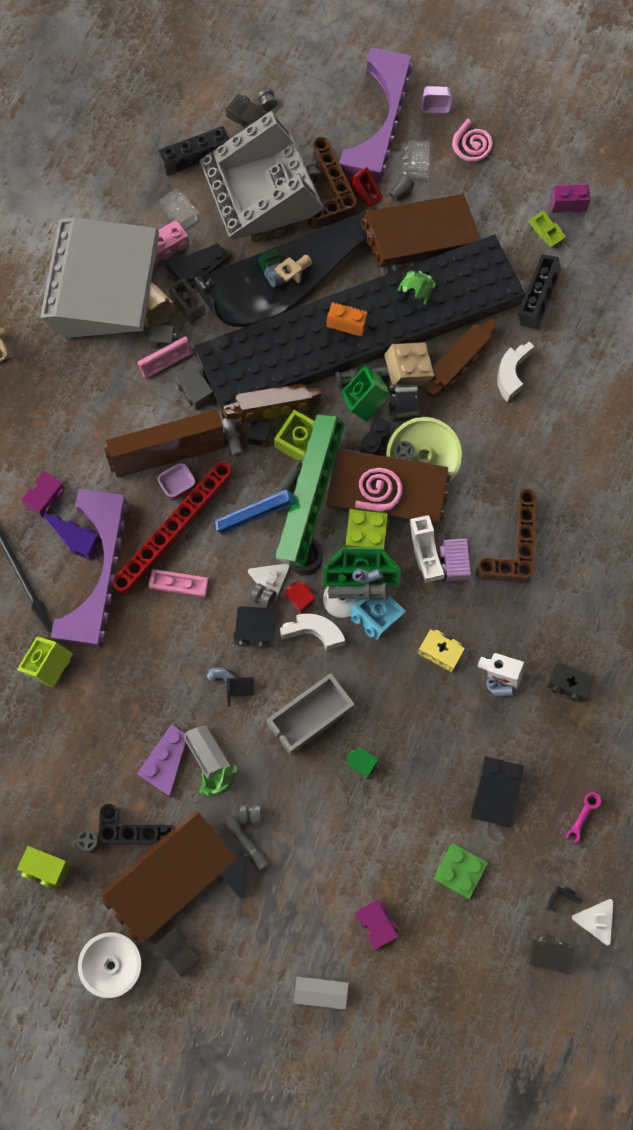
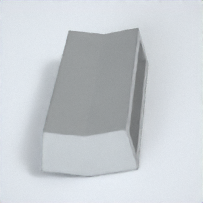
M206 725L196 727L185 733L184 739L207 779L222 774L225 766L230 767Z
M296 977L294 1003L346 1010L348 983Z

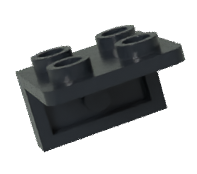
M238 607L234 644L240 647L257 646L262 649L273 647L276 620L275 609Z

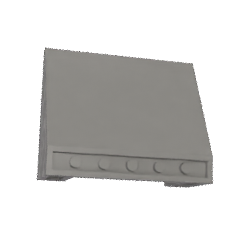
M272 111L199 160L227 233L232 240L309 219L324 209L292 134Z
M84 218L59 219L40 318L64 338L143 331L160 232L152 227Z

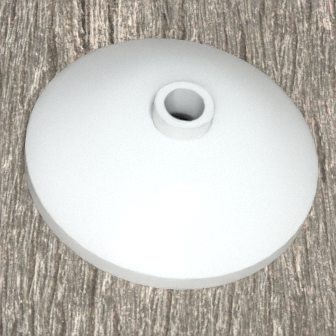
M103 933L92 938L82 949L78 960V973L83 985L94 995L104 998L118 997L128 992L137 982L141 972V956L138 948L129 938L118 933ZM111 961L115 963V967L112 970L108 968V963Z

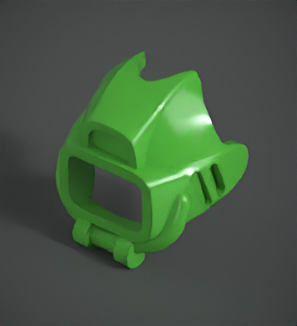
M409 271L401 282L398 291L400 292L403 288V291L407 292L409 289L414 288L415 298L425 297L423 304L427 305L436 284L432 280V276H427L422 271Z
M237 765L233 766V771L231 767L225 766L222 774L208 779L202 770L203 784L199 793L212 797L214 794L229 791L236 777Z

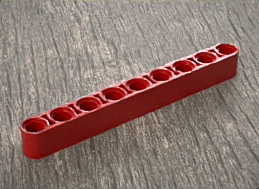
M217 463L115 576L113 585L118 594L128 595L231 480V468L228 463ZM222 470L227 472V474L223 476L219 475L218 473ZM209 484L215 485L213 489L206 488ZM196 498L203 499L200 503L194 502V499ZM185 511L191 513L188 517L181 516ZM172 525L178 526L175 531H170L169 527ZM159 539L166 541L163 545L156 544ZM147 553L153 554L150 559H144L143 557ZM133 568H140V571L138 573H131V570ZM122 581L128 583L127 586L124 588L118 587L119 583Z

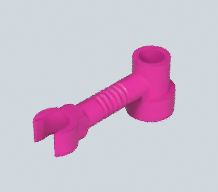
M592 792L585 796V805L572 829L566 833V838L569 837L570 833H575L576 839L574 843L579 841V833L591 810L598 808L601 804V797L597 793ZM590 797L594 799L593 805L589 803Z

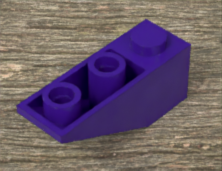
M44 514L46 522L73 554L91 560L100 541L94 530L90 528L82 529L77 523L72 521L68 523L62 521V518L55 514H51V516Z

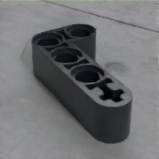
M113 804L103 805L99 812L98 834L99 838L106 844L156 845L159 842L160 836L158 829H161L162 834H167L169 830L175 828L173 825L120 824V812ZM108 809H114L115 815L111 819L105 818V812ZM107 829H113L114 836L106 840L104 832ZM128 829L134 830V837L131 840L124 838V833ZM149 829L154 830V838L146 840L144 837L145 832Z

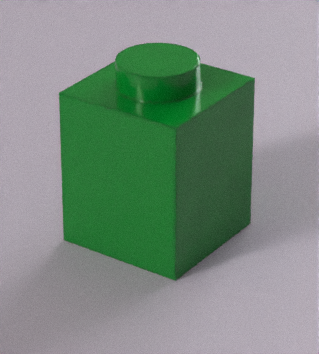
M357 747L355 751L352 749L346 758L348 760L347 767L365 779L368 778L378 762L377 758L360 747Z

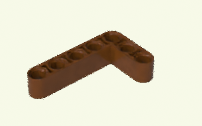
M318 137L314 140L313 155L319 164V168L334 199L323 202L324 209L308 219V225L312 229H319L347 219L356 212V197L328 139L325 137Z
M522 490L517 499L515 560L484 558L479 562L476 570L479 578L492 581L525 583L532 577L535 569L537 502L536 493L533 490ZM527 497L531 502L527 503L522 498ZM522 515L529 516L530 520H524ZM521 533H527L530 538L522 537ZM520 551H527L529 556H523ZM482 566H488L491 571H483ZM502 567L508 568L509 571H510V573H508V574L503 573V572L501 571V568H502ZM520 569H526L529 574L523 575Z

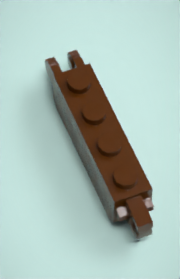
M490 319L482 326L473 324L433 366L434 377L429 381L424 390L433 398L440 391L444 393L448 388L452 389L457 382L456 379L466 374L469 369L468 366L471 363L475 364L480 358L481 352H486L492 345V334H494L496 328L495 320Z
M300 383L242 393L236 396L235 403L223 406V414L226 419H238L240 424L291 415L293 410L299 413L309 412L310 407L320 405V397L323 391L320 388L307 389L305 385Z

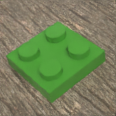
M451 843L433 880L469 900L488 862Z

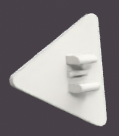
M288 564L251 568L248 570V573L257 584L260 583L266 589L276 591L277 599L290 566Z
M606 900L572 916V920L605 945L611 943L613 900Z

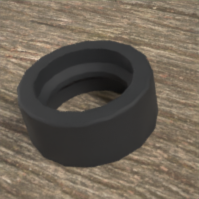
M313 538L310 547L316 552V560L310 566L289 565L297 574H312L322 565L323 550L319 542Z

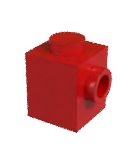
M299 581L297 584L294 582L287 587L286 599L299 614H302L315 603V596L312 594L313 590L308 584H303Z

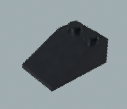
M485 756L481 763L470 818L509 828L521 786L524 765Z

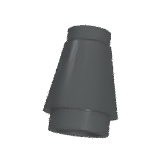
M407 174L400 176L389 193L390 196L397 201L413 189L415 185L414 180Z

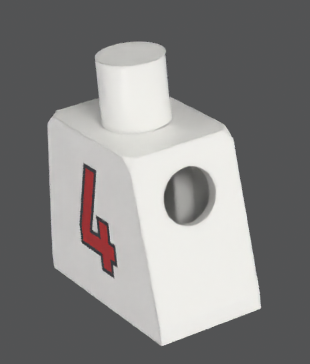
M494 653L492 659L481 656L478 663L479 668L487 670L488 678H495L500 684L513 686L515 690H518L524 675V662Z

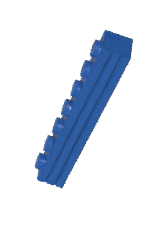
M282 490L280 493L273 494L266 499H261L259 502L252 503L236 512L215 520L216 530L223 535L294 505L293 494L288 490Z

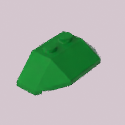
M342 547L323 567V587L365 586L364 583L353 579V572L356 569H363L369 572L377 569L381 570L383 577L369 582L371 585L387 583L388 587H400L401 568L382 547Z

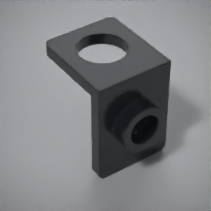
M253 677L227 678L228 706H231V696L254 695Z
M558 886L555 887L545 909H551L558 893L577 904L582 903L583 900L575 896L576 892L568 887L563 889Z

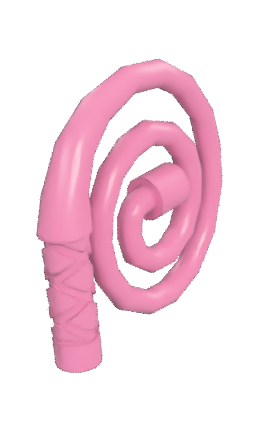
M466 119L454 134L452 147L461 159L470 162L483 160L491 152L493 146L492 137L484 130H471L462 139V146L469 154L478 155L487 148L486 139L481 135L471 137L470 144L478 151L470 150L466 145V140L474 133L485 135L488 138L489 146L482 156L475 158L467 157L458 148L461 137L472 124L471 120ZM475 139H480V140H482L483 146H482L481 149H480L481 144L478 143L477 141L474 142Z
M384 468L369 469L363 473L359 480V489L366 499L373 502H381L387 499L392 492V482L388 476L383 474L370 476L366 482V487L372 494L380 493L384 487V481L377 480V490H373L370 485L372 480L381 478L388 483L387 493L382 497L374 498L365 492L363 481L368 475L375 472L391 475L398 485V493L395 499L388 504H372L356 500L355 508L376 512H384L394 508L402 496V483L399 477L393 471Z

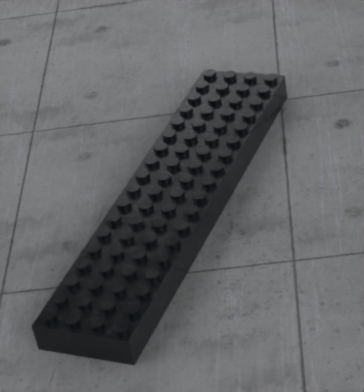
M494 234L254 323L248 327H243L195 345V356L208 385L213 391L214 400L223 418L225 417L223 406L235 403L238 394L300 383L308 386L334 376L335 371L345 372L384 357V354L392 344L421 343L522 304L526 293ZM409 271H422L425 275L432 276L436 287L432 290L427 305L423 304L425 297L415 298L414 288L409 289L407 292H404L403 288L400 292L398 291L401 282ZM334 302L335 304L338 303V305L356 308V310L367 311V321L362 336L326 327L331 303Z

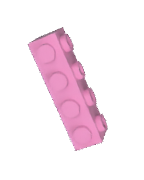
M177 220L158 230L160 233L154 267L157 263L169 259L172 254L184 250L189 245L188 235Z

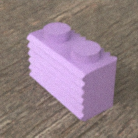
M467 539L444 540L442 546L439 547L440 557H444V564L441 567L444 576H446V581L469 580L471 572Z

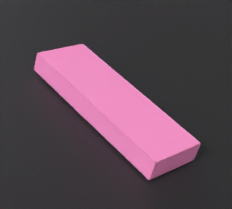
M185 336L137 363L144 378L147 379L193 354V351Z
M152 569L148 588L206 598L209 578Z

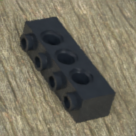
M224 126L159 149L160 163L166 176L200 164L199 160L227 142L230 138Z
M541 254L518 311L521 326L538 329L561 272L559 257Z

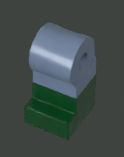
M277 248L262 253L258 259L265 277L272 287L287 282L275 271V268L281 264Z

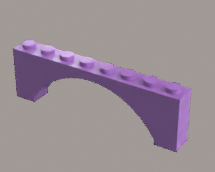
M371 47L366 72L371 73L385 91L389 103V114L384 125L373 137L350 149L343 148L339 164L345 175L355 176L365 167H368L374 180L380 182L381 175H385L387 165H384V163L389 160L390 150L388 148L393 145L394 141L392 132L397 130L398 121H396V117H400L402 110L400 102L404 103L406 94L403 90L408 87L409 78H407V75L411 74L413 64L410 63L411 56Z
M84 489L78 490L75 507L78 513H83L99 532L104 548V565L100 580L88 599L70 614L60 619H54L51 634L54 642L100 648L101 642L104 643L105 631H103L104 623L107 624L109 612H106L107 606L111 605L112 602L110 589L111 586H114L113 579L115 575H113L114 568L118 567L119 556L116 555L117 550L121 549L122 546L120 533L125 529L123 516L124 513H127L129 505L124 495Z

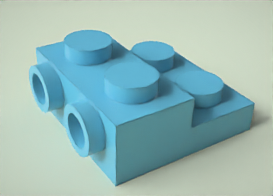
M388 595L387 600H383V598L365 600V598H362L353 606L350 614L353 622L356 624L360 623L365 628V632L369 637H375L378 640L406 611Z

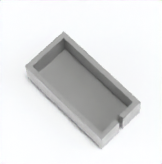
M330 673L266 719L274 735L280 738V743L289 755H292L352 711L355 704Z

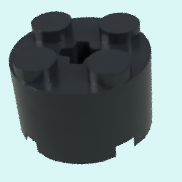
M417 384L389 385L392 401L389 402V411L392 422H403L419 418V400H417L416 395L418 394Z

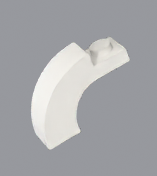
M530 342L520 345L515 351L510 348L502 358L497 373V384L506 402L521 391L523 383L518 379L515 368L532 354L534 346Z
M429 515L410 519L414 551L425 583L444 579V573L436 551L434 529Z
M296 615L297 623L288 622L280 628L282 640L301 634H312L323 642L326 651L345 645L344 636L333 622L320 615Z

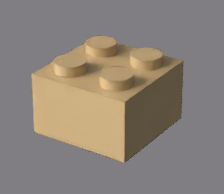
M426 343L392 344L384 354L392 385L416 383L417 386H426L434 377Z

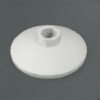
M327 587L323 595V604L327 612L337 618L350 617V611L361 598L329 599V587Z

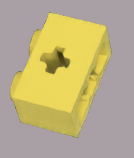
M430 629L418 654L452 672L465 648L462 647L460 642L445 638L442 632ZM445 647L443 652L439 651V648Z

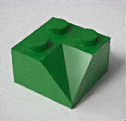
M364 366L341 392L350 411L366 422L375 415L376 411L391 395L382 377L367 366Z

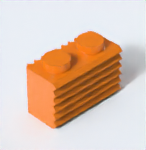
M333 302L327 316L326 327L362 336L367 321V311L356 310V308H349V306L346 307L345 305L342 306Z

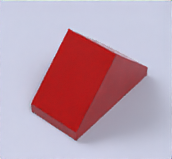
M368 167L363 168L353 176L352 191L368 207L373 206L383 198Z

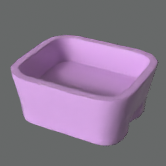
M425 87L421 111L429 114L449 113L452 106L450 88Z
M182 463L171 467L158 476L161 488L170 499H176L192 490L195 484L194 476L188 467Z

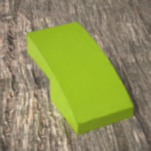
M544 210L528 221L536 233L550 247L566 238L558 224H553Z

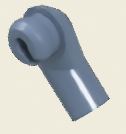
M356 569L353 572V579L364 584L383 577L380 569L371 572Z
M213 667L207 674V679L212 682L217 678H222L226 682L227 678H236L224 667Z
M495 678L487 679L486 686L494 696H514L513 686L503 687Z

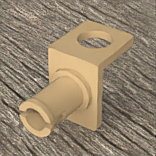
M304 255L297 262H294L289 257L278 265L275 271L285 281H289L292 278L297 283H300L302 271L312 265V260L308 255ZM286 266H287V269H286V273H287V274L283 273V271H282V268H283V267H286Z

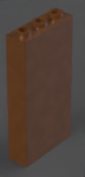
M464 194L366 211L361 221L362 228L367 234V242L373 251V259L377 262L378 268L429 259L481 240Z
M218 409L108 439L106 440L107 447L104 450L111 472H115L117 478L225 448L223 425Z
M342 449L337 450L331 473L327 506L376 512L355 508L356 500L372 504H388L392 502L398 493V485L389 474L382 472L371 473L363 481L365 492L371 497L379 498L387 493L388 483L381 478L372 480L370 486L373 490H377V480L384 481V487L381 489V492L372 494L368 491L366 482L370 476L375 474L388 476L392 482L393 489L387 499L381 502L370 501L361 494L359 489V480L363 473L369 469L384 468L393 471L399 477L402 483V496L394 508L379 513H387L388 516L404 519H414L429 515L431 523L439 524L440 520L443 521L445 509H442V503L447 501L448 496L445 486L446 483H450L451 472H448L449 467Z
M195 810L101 892L103 896L101 901L108 910L114 909L117 913L114 917L121 925L126 923L130 928L127 932L135 941L139 939L143 943L235 862L237 857L201 814Z

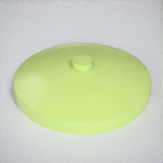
M420 417L403 423L395 430L389 440L386 457L397 458L395 455L396 445L401 441H408L414 448L412 457L408 459L409 461L449 467L448 472H451L450 482L453 480L461 465L462 450L457 435L447 424L434 418Z

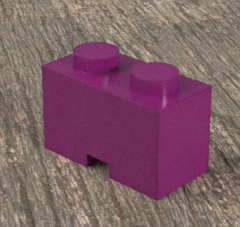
M589 184L553 186L550 196L552 212H566V210H572L573 212L587 211L591 201Z
M43 471L35 481L37 486L34 490L30 488L21 499L26 508L41 518L44 517V514L51 512L55 501L61 499L65 492L63 483L46 471Z
M378 900L355 912L362 928L367 926L370 932L367 934V937L374 950L397 938L396 933L398 932L394 922H389L386 917L388 911L383 902L379 904Z

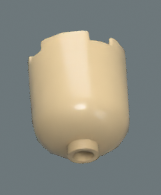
M151 283L144 321L146 328H149L151 324L163 325L168 321L167 316L170 312L173 313L175 308L174 303L154 283Z

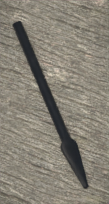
M0 528V545L32 603V611L51 635L52 625L45 605L38 600Z

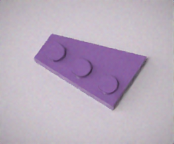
M172 724L137 773L138 776L169 797L171 796L178 767L186 746L185 733Z

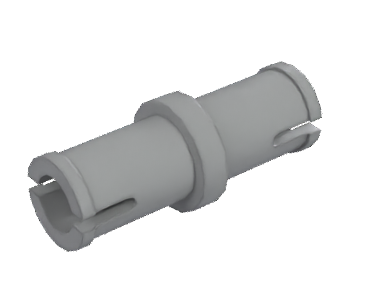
M223 419L222 424L226 432L225 438L229 442L232 455L239 456L244 453L239 440L240 434L236 430L233 419Z

